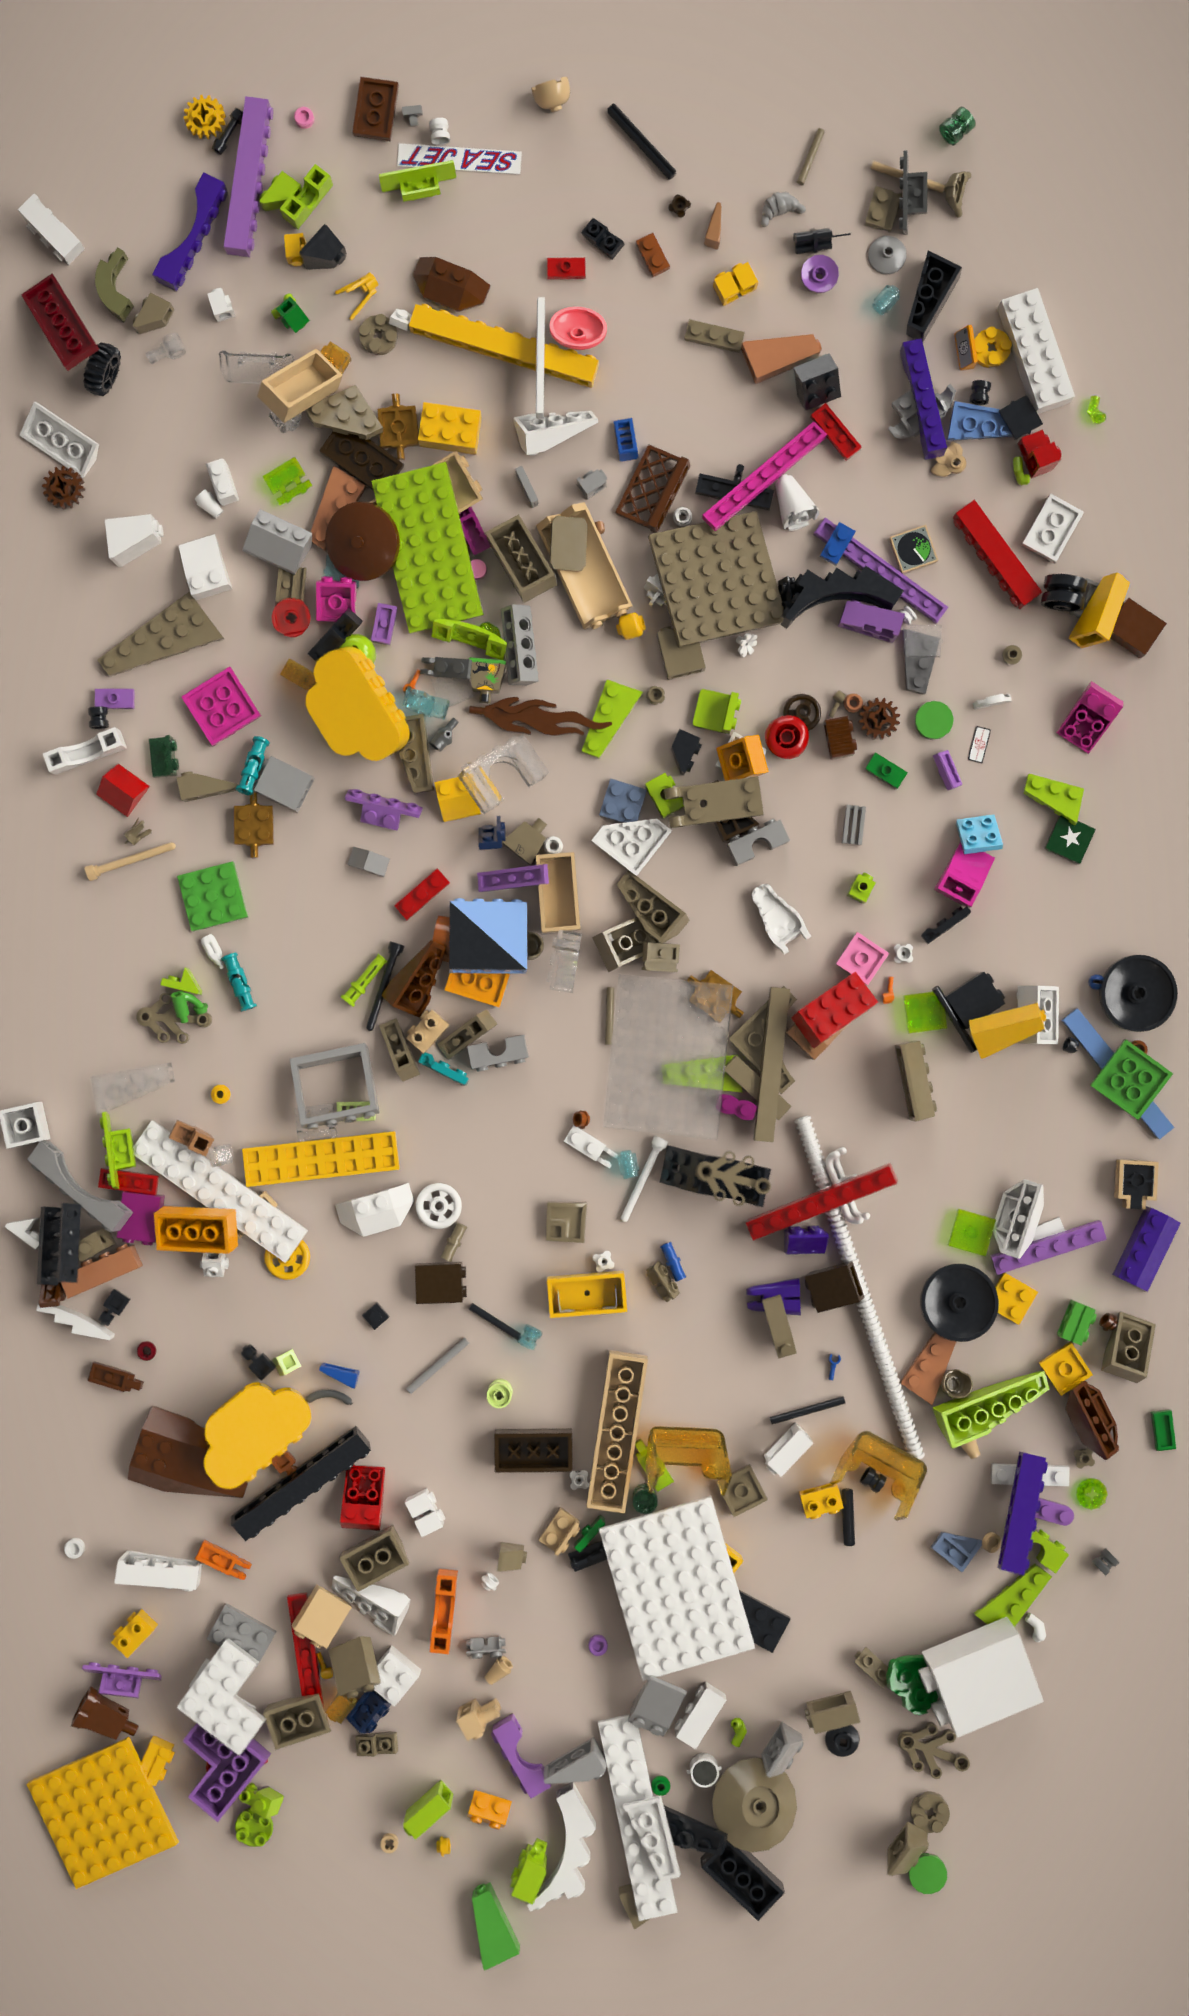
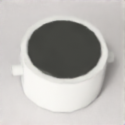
M700 1753L692 1758L690 1770H687V1774H691V1779L697 1786L707 1788L717 1782L719 1771L722 1768L718 1766L717 1760L712 1755Z

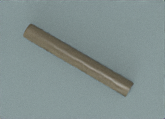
M818 128L798 177L797 183L800 185L805 183L825 133L821 128Z
M607 987L606 1045H613L614 987Z

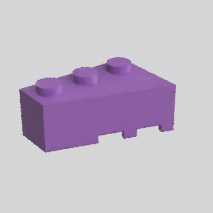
M851 600L845 603L838 627L893 643L899 635L905 613L878 608L872 605L869 606L857 600Z

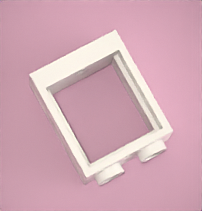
M796 1422L764 1455L767 1469L773 1475L778 1474L782 1477L813 1444L810 1436Z

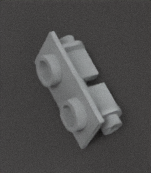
M501 1636L487 1637L488 1645H484V1638H470L469 1641H466V1647L470 1649L466 1654L471 1656V1659L483 1658L482 1655L490 1654V1657H502V1653H506V1650L502 1649V1646H505V1638H501Z

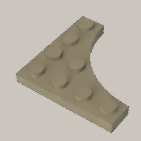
M791 992L788 1010L797 1000ZM768 1001L728 1038L760 1073ZM783 1060L779 1087L780 1094L795 1082L786 1069Z

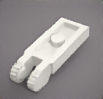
M574 1125L564 1140L570 1146L608 1168L612 1164L599 1157L602 1151H605L613 1158L618 1156L617 1153L607 1148L604 1143Z

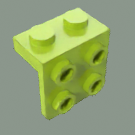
M706 689L700 690L693 726L730 734L731 729L735 730L737 718H734L735 710L739 711L741 699H738L739 693L731 692V695Z

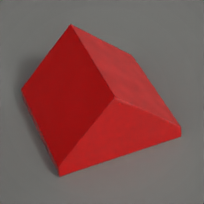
M117 764L102 777L96 795L128 817L150 786L126 768Z

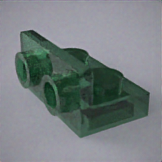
M170 735L149 739L152 776L156 778L177 775L179 762L177 758L175 759V751H177L176 740H173V737Z

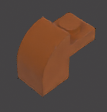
M438 915L432 941L446 947L443 958L444 962H449L450 917Z

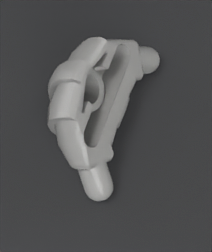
M776 192L765 200L761 225L767 227L769 220H772V217L777 215L779 216L789 211L795 212V210L802 214L806 209L789 192Z

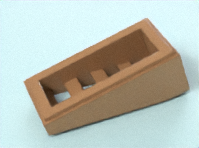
M717 202L704 240L705 246L718 249L720 244L722 210L720 202Z

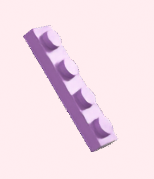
M547 864L477 873L479 892L549 884Z

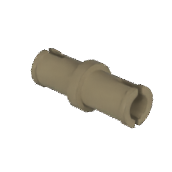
M456 1222L450 1238L448 1237L446 1240L448 1242L440 1256L441 1258L452 1262L457 1248L462 1244L460 1241L467 1226Z

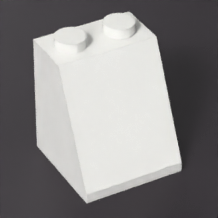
M151 514L105 519L109 558L118 567L126 565L161 544V537L164 535L163 528Z

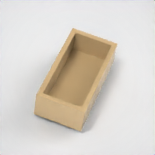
M314 349L262 380L257 397L285 423L336 392L343 375L317 349Z
M574 852L536 855L537 865H548L549 884L538 885L542 933L579 931L580 917Z

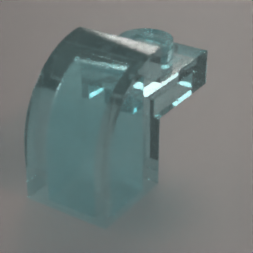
M407 687L402 706L412 712L424 714L427 717L445 720L450 701L431 696L425 691Z

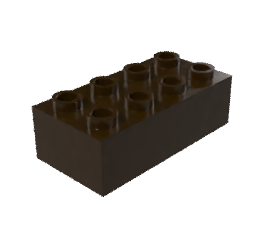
M572 1428L495 1429V1473L572 1472Z

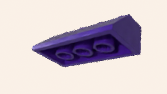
M1146 1206V1210H1143L1112 1275L1148 1292L1181 1223L1156 1209Z

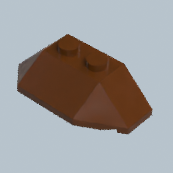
M420 257L413 273V277L424 299L458 312L484 304L491 287L490 284L473 271L438 257Z
M1081 1381L1070 1390L1065 1410L1082 1444L1104 1460H1108L1119 1451L1117 1424L1100 1390L1086 1381Z

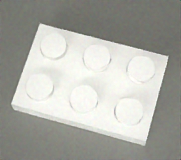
M1050 494L1025 537L1022 546L1055 564L1084 512Z

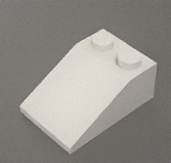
M215 534L178 545L187 583L195 600L232 590Z

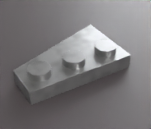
M903 629L906 690L925 695L940 638Z

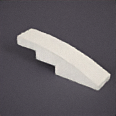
M39 1304L37 1305L36 1311L55 1314L54 1322L72 1325L73 1334L105 1340L114 1338L115 1333L78 1311L62 1305L40 1308Z

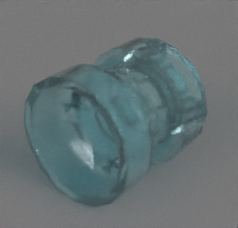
M526 1324L523 1329L524 1333L519 1336L517 1342L530 1350H534L537 1345L536 1341L541 1338L543 1332Z

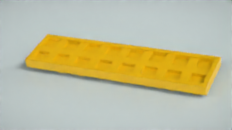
M396 1131L242 1149L246 1187L400 1169Z

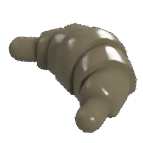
M968 171L952 174L944 187L945 199L958 218L963 214L961 206L965 185L968 179L971 178V173Z

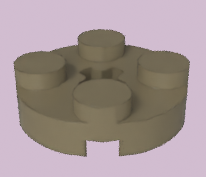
M383 314L367 318L359 328L361 344L371 354L385 355L391 352L396 345L398 337L396 326L389 324L390 319ZM376 331L383 332L381 339L373 337Z
M924 1792L923 1795L915 1797L910 1806V1814L914 1825L927 1833H940L949 1821V1807L944 1798L936 1792ZM930 1808H933L934 1814L928 1816L927 1813H925V1811H929Z

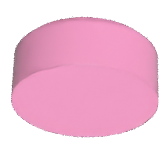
M300 107L296 110L294 119L297 126L302 129L311 127L314 123L312 111L307 107Z
M479 559L472 560L471 564L475 580L484 578L487 573L486 564Z

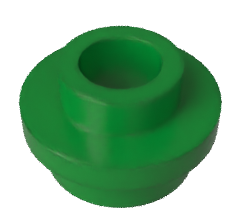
M657 1776L652 1780L651 1788L656 1795L664 1796L670 1791V1781L667 1777ZM663 1784L664 1788L659 1789L657 1786Z

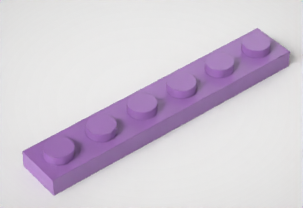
M1097 1220L1033 1241L1020 1259L1001 1252L990 1255L995 1273L999 1275L1107 1239L1102 1222Z

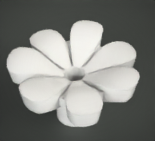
M746 633L744 638L742 636L737 637L736 642L740 644L738 653L742 657H745L747 652L750 655L754 652L752 647L757 644V635Z

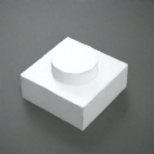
M396 309L390 316L389 324L407 331L412 315L405 310Z

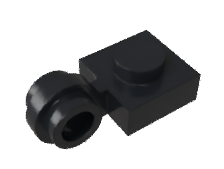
M113 1289L103 1304L109 1311L104 1310L98 1319L101 1321L100 1324L109 1326L115 1317L112 1313L114 1312L120 1316L131 1299L117 1289Z
M251 1344L245 1345L242 1348V1356L248 1361L250 1359L253 1361L248 1368L261 1381L276 1368V1365L264 1353L257 1358V1350Z

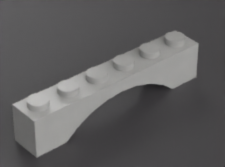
M40 1141L27 1160L32 1163V1168L46 1175L45 1178L59 1186V1190L63 1194L73 1198L75 1204H81V1208L87 1210V1214L91 1218L102 1223L101 1226L109 1232L120 1231L133 1214L119 1200L100 1199L82 1189L69 1173L63 1152L50 1141Z

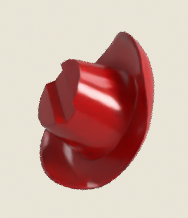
M792 715L780 716L768 725L765 732V741L769 750L774 755L783 759H793L801 755L806 749L809 741V731L806 724L800 718Z

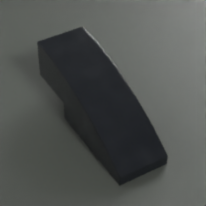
M348 608L307 654L317 662L328 652L339 649L346 642L345 638L351 636L363 620Z

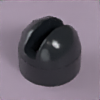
M1068 1037L1062 1049L1072 1054L1078 1051L1076 1047L1080 1045L1076 1039Z

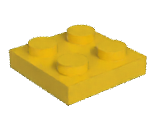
M1003 1273L995 1286L999 1300L998 1313L1020 1325L1038 1291L1007 1273Z
M1071 1342L1039 1362V1365L1060 1396L1070 1391L1081 1381H1085L1093 1376Z

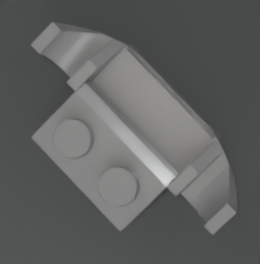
M951 384L940 395L938 393L935 394L940 419L945 417L950 409L956 393ZM911 389L892 403L893 409L901 417L899 424L894 427H888V430L896 438H915L920 434L918 415Z

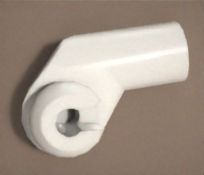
M1028 1613L1025 1621L1034 1627L1033 1640L1038 1643L1044 1641L1046 1637L1044 1623L1033 1614Z

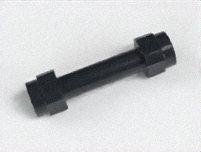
M238 108L232 111L230 122L219 139L216 138L213 143L212 149L220 155L226 150V142L237 124L242 123L243 112Z

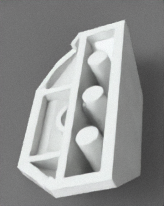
M1023 1179L1020 1183L1003 1193L992 1227L1001 1253L1020 1259L1032 1243L1044 1207L1043 1185Z
M406 1183L336 1204L335 1207L340 1223L365 1237L401 1226L414 1199L410 1185Z

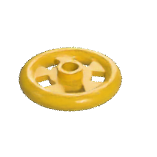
M302 1240L287 1262H283L277 1257L280 1265L275 1267L272 1259L276 1258V1256L268 1250H265L264 1260L267 1269L272 1275L279 1279L291 1280L301 1276L306 1271L310 1262V1252L307 1244ZM297 1255L303 1256L301 1264L296 1263ZM284 1267H293L292 1272H285Z

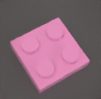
M856 932L836 962V965L849 974L856 971L863 982L869 985L889 953Z

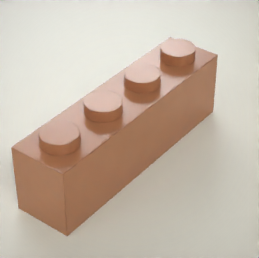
M125 1244L116 1248L117 1252L114 1254L106 1252L99 1255L100 1260L93 1262L90 1259L81 1263L82 1267L78 1269L77 1283L61 1282L67 1298H71L142 1267L143 1264L135 1246L128 1247Z

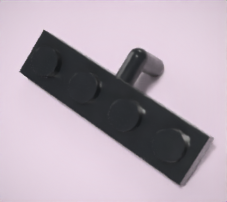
M742 464L737 465L733 481L700 473L695 494L721 500L741 483L744 466ZM766 488L746 506L769 511L774 490Z

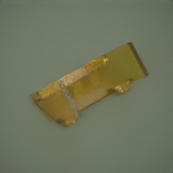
M660 1426L653 1427L650 1430L646 1457L649 1493L654 1492L658 1478L665 1472V1465L701 1466L702 1474L706 1478L718 1480L720 1494L725 1496L732 1473L725 1437L721 1431L706 1428Z
M869 1431L859 1433L842 1455L830 1483L834 1485L842 1482L846 1471L857 1470L861 1462L894 1480L891 1486V1493L896 1499L901 1501L894 1519L898 1521L907 1518L927 1474L926 1464Z

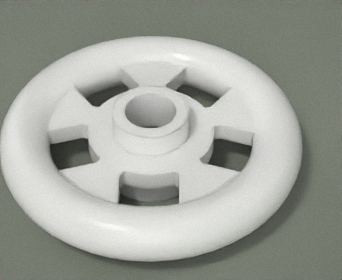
M434 1183L426 1186L419 1193L416 1200L417 1215L430 1228H447L456 1222L461 1213L462 1204L459 1194L454 1188L444 1183ZM439 1191L440 1196L432 1198L431 1192ZM448 1194L453 1199V1202L450 1204L444 1198ZM424 1201L430 1202L429 1210L423 1209ZM437 1202H440L442 1204L441 1209H437L435 1207V1204ZM450 1209L452 1214L449 1218H446L443 1214ZM431 1213L439 1216L438 1221L430 1219Z

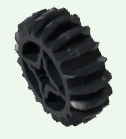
M101 342L97 344L99 350L89 356L88 361H86L87 365L83 375V383L86 390L98 396H104L112 389L117 374L120 371L119 366L121 365V356L118 348L109 343Z

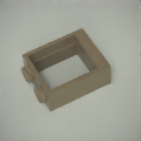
M851 1691L806 1702L808 1709L804 1710L809 1728H813L815 1734L860 1723L856 1703Z

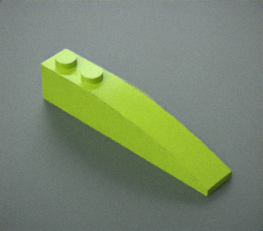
M1042 1370L975 1390L967 1397L952 1399L933 1407V1411L941 1432L950 1447L954 1449L992 1432L991 1429L998 1424H1003L1007 1421L1006 1418L1013 1413H1018L1028 1402H1033L1050 1388L1045 1372Z

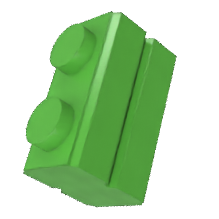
M1071 1299L1057 1335L1082 1346V1343L1088 1340L1090 1324H1094L1096 1320V1310Z

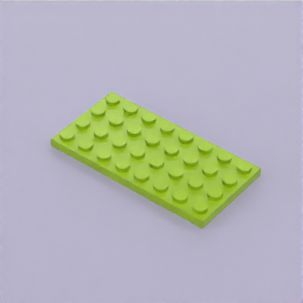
M442 462L371 481L377 505L391 516L399 532L400 549L397 560L393 565V570L409 633L433 628L435 619L463 621L483 616V609L447 463Z

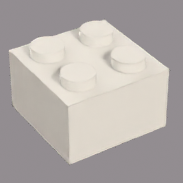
M42 1102L0 1111V1122L6 1149L51 1139Z
M391 1645L377 1662L381 1684L374 1686V1690L395 1707L419 1678L421 1669Z

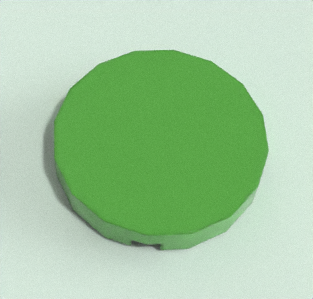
M939 701L925 703L918 709L915 715L917 731L927 739L943 738L950 732L953 726L954 718L952 711L947 705Z
M924 1853L920 1855L917 1865L911 1867L908 1876L912 1886L918 1892L934 1894L945 1886L947 1870L944 1862L938 1856Z

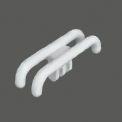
M844 1147L829 1153L826 1157L825 1165L832 1186L857 1176V1174L845 1177L840 1163V1156L847 1152ZM854 1201L840 1206L843 1216L851 1224H862L864 1220L870 1218L868 1212L861 1213L858 1211Z

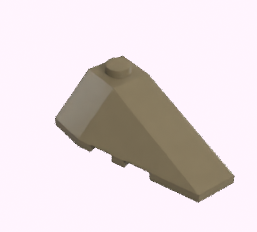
M628 870L616 884L647 933L660 943H664L677 936L690 921L684 911Z

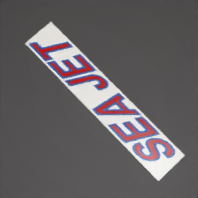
M399 143L397 166L419 167L453 160L455 170L520 174L522 152Z

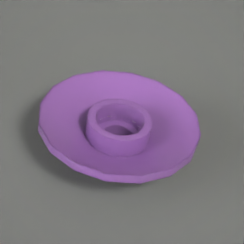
M814 255L808 258L801 270V280L805 287L816 293H825L831 290L836 285L839 277V270L835 261L825 255ZM821 274L823 278L818 279L816 275Z

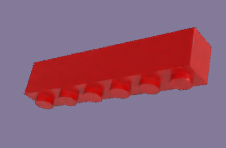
M975 499L955 513L953 516L954 525L958 530L963 531L967 543L974 546L978 558L981 561H985L989 573L992 576H996L1000 588L1004 592L1007 591L1010 601L1015 607L1018 606L1019 609H1022L1042 593L1041 589Z

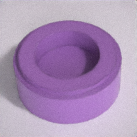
M594 1635L589 1640L588 1648L593 1655L601 1656L607 1651L608 1643L604 1636Z

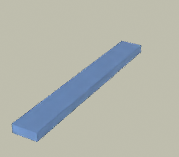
M1076 1008L1062 1019V1022L1102 1070L1114 1052L1080 1010ZM1153 1101L1140 1117L1159 1140L1175 1128Z

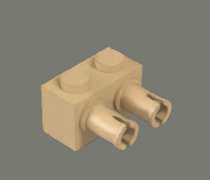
M426 1010L420 1017L422 1021L417 1026L414 1024L407 1031L409 1035L406 1039L423 1054L450 1026L434 1010L430 1012Z
M475 1698L459 1707L456 1721L467 1741L472 1738L473 1740L480 1738L484 1734L483 1732H485L486 1723L501 1716L499 1712L501 1710L500 1703L495 1698L493 1701L481 1706Z

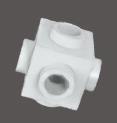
M203 1252V1257L200 1258V1268H203L204 1276L223 1277L225 1269H228L229 1258H226L225 1253Z

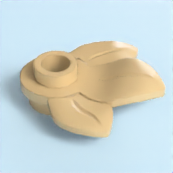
M952 441L946 449L944 456L934 458L937 463L932 467L931 472L940 477H945L950 473L959 474L963 472L967 463L966 459L962 456V447ZM959 461V465H953L954 462Z

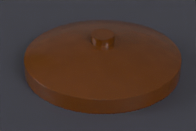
M369 502L347 504L332 516L326 530L325 540L329 558L338 571L346 577L358 581L374 580L385 575L397 560L400 549L397 526L391 516L378 505Z

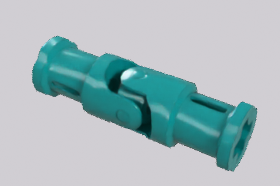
M260 736L253 737L254 743L251 751L247 754L244 764L245 768L241 772L242 778L239 785L236 786V790L244 795L253 794L254 782L258 779V772L261 770L265 759V749L270 744L267 739Z
M235 952L223 956L221 961H224L228 972L226 974L234 989V995L239 1000L240 1011L244 1012L257 1007V1004L253 1002L250 994L251 988L247 985L244 969L240 967L237 959L238 954ZM238 974L241 975L239 978H234Z

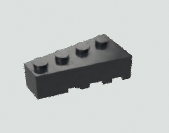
M928 250L908 320L906 335L914 339L922 338V342H924L960 279L961 266Z

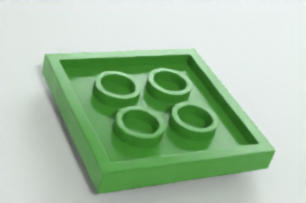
M233 861L177 876L192 932L248 918Z
M1124 1039L1090 1086L1139 1120L1173 1073Z

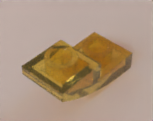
M290 658L280 673L281 676L307 691L317 684L313 671Z

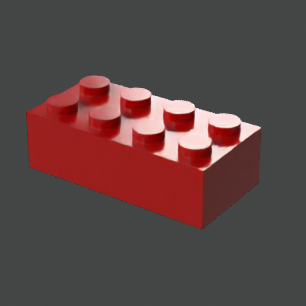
M855 971L800 1009L791 1019L814 1049L866 1013L878 1001Z

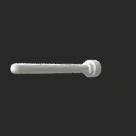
M654 1135L651 1142L653 1143L651 1146L653 1149L622 1213V1222L628 1221L659 1152H662L663 1148L665 1149L668 1141Z

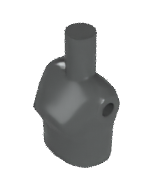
M452 718L446 727H442L437 731L429 744L435 750L441 752L447 745L452 743V730L459 722Z

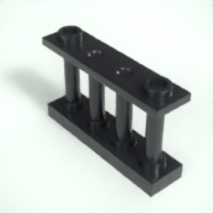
M61 1203V1208L41 1207L37 1285L55 1286L58 1285V1282L77 1283L81 1204Z

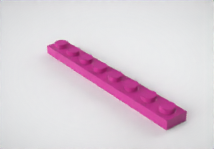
M813 421L702 515V519L714 531L718 530L827 437V433Z

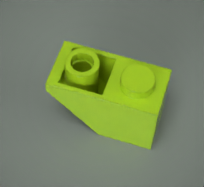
M281 171L279 175L273 178L269 189L261 194L259 202L264 211L280 209L291 194L296 197L301 192V184Z

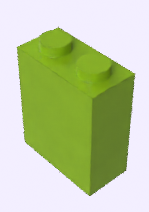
M442 1780L437 1782L406 1810L403 1829L408 1836H413L415 1840L451 1809L454 1794Z

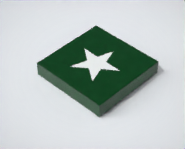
M1061 815L1058 817L1044 849L1072 862L1081 864L1096 829L1079 821L1074 826L1069 822L1070 820Z

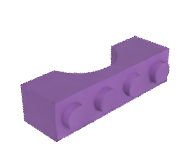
M512 1713L493 1724L491 1735L495 1743L500 1744L504 1759L509 1760L512 1766L510 1768L513 1775L519 1777L522 1791L524 1794L528 1793L530 1798H533L549 1789L551 1784H545L543 1781L544 1766L542 1763H528L520 1757L516 1746L522 1737L523 1730Z

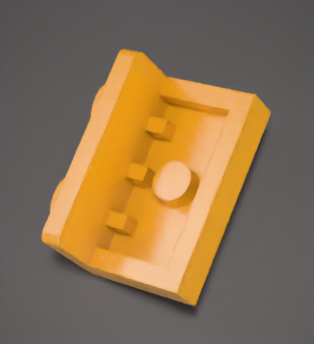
M475 1790L467 1817L471 1818V1822L481 1824V1822L489 1823V1827L499 1830L500 1827L504 1828L506 1825L512 1801Z

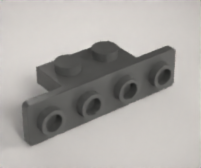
M904 150L903 157H900V169H903V177H900V189H903V197L899 199L900 209H903V217H899V228L903 229L904 235L908 234V215L927 214L928 190L927 172L908 173L909 156L907 150Z

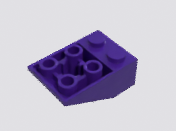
M809 1225L808 1229H802L800 1226H789L788 1229L784 1230V1253L786 1255L824 1254L829 1234L819 1225Z

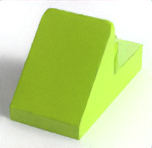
M184 968L181 982H179V977L170 975L168 979L162 978L160 985L202 995V990L189 968Z

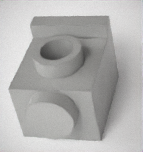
M602 470L589 471L583 476V480L580 477L577 478V485L587 500L606 487L607 477Z

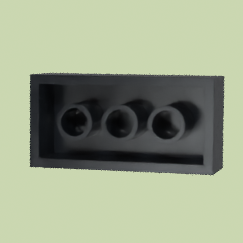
M727 1840L723 1854L704 1853L700 1858L701 1868L757 1921L785 1893L783 1883L751 1852L735 1848Z

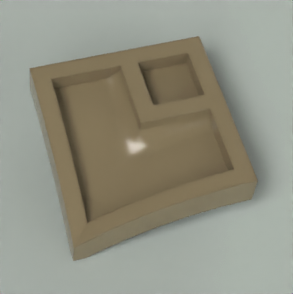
M548 1201L546 1241L584 1243L587 1202Z

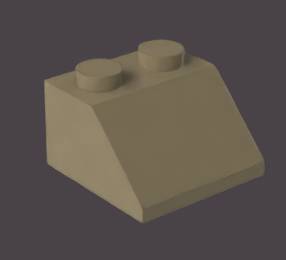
M907 1821L887 1849V1874L889 1876L908 1873L911 1867L917 1865L920 1855L924 1854L929 1847L927 1832Z

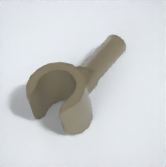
M840 690L832 697L837 701L829 714L832 718L845 699V694Z

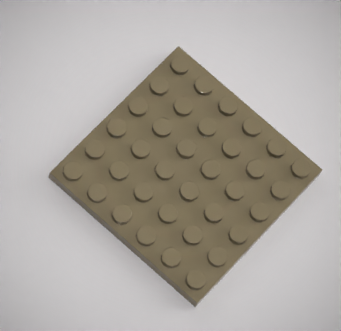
M757 511L733 516L716 531L704 522L649 534L648 540L678 648L782 623L784 618L781 616L784 607L781 605L782 600Z

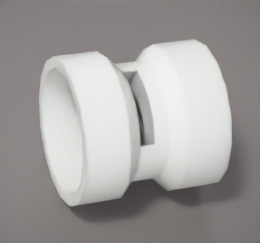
M445 118L432 119L429 122V127L432 131V144L445 145L449 143L450 135L447 132L448 120Z

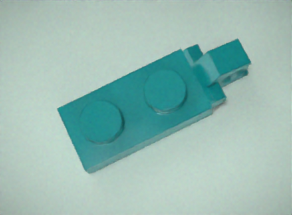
M422 1053L418 1063L464 1086L469 1081V1078L466 1077L467 1073L459 1069L455 1072L449 1069V1064L441 1060L439 1063L435 1062L432 1054Z

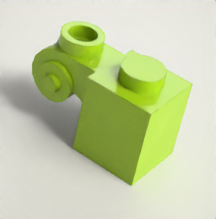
M249 1783L239 1795V1800L242 1803L250 1805V1810L264 1819L278 1814L284 1795L270 1787L257 1791V1786L253 1783Z

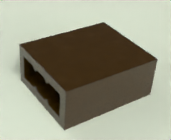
M853 1261L812 1271L805 1276V1285L810 1290L812 1296L811 1303L816 1308L817 1313L855 1304L865 1298Z
M462 1262L416 1263V1304L462 1303L464 1297H467V1286H463V1278H466V1266L463 1267Z

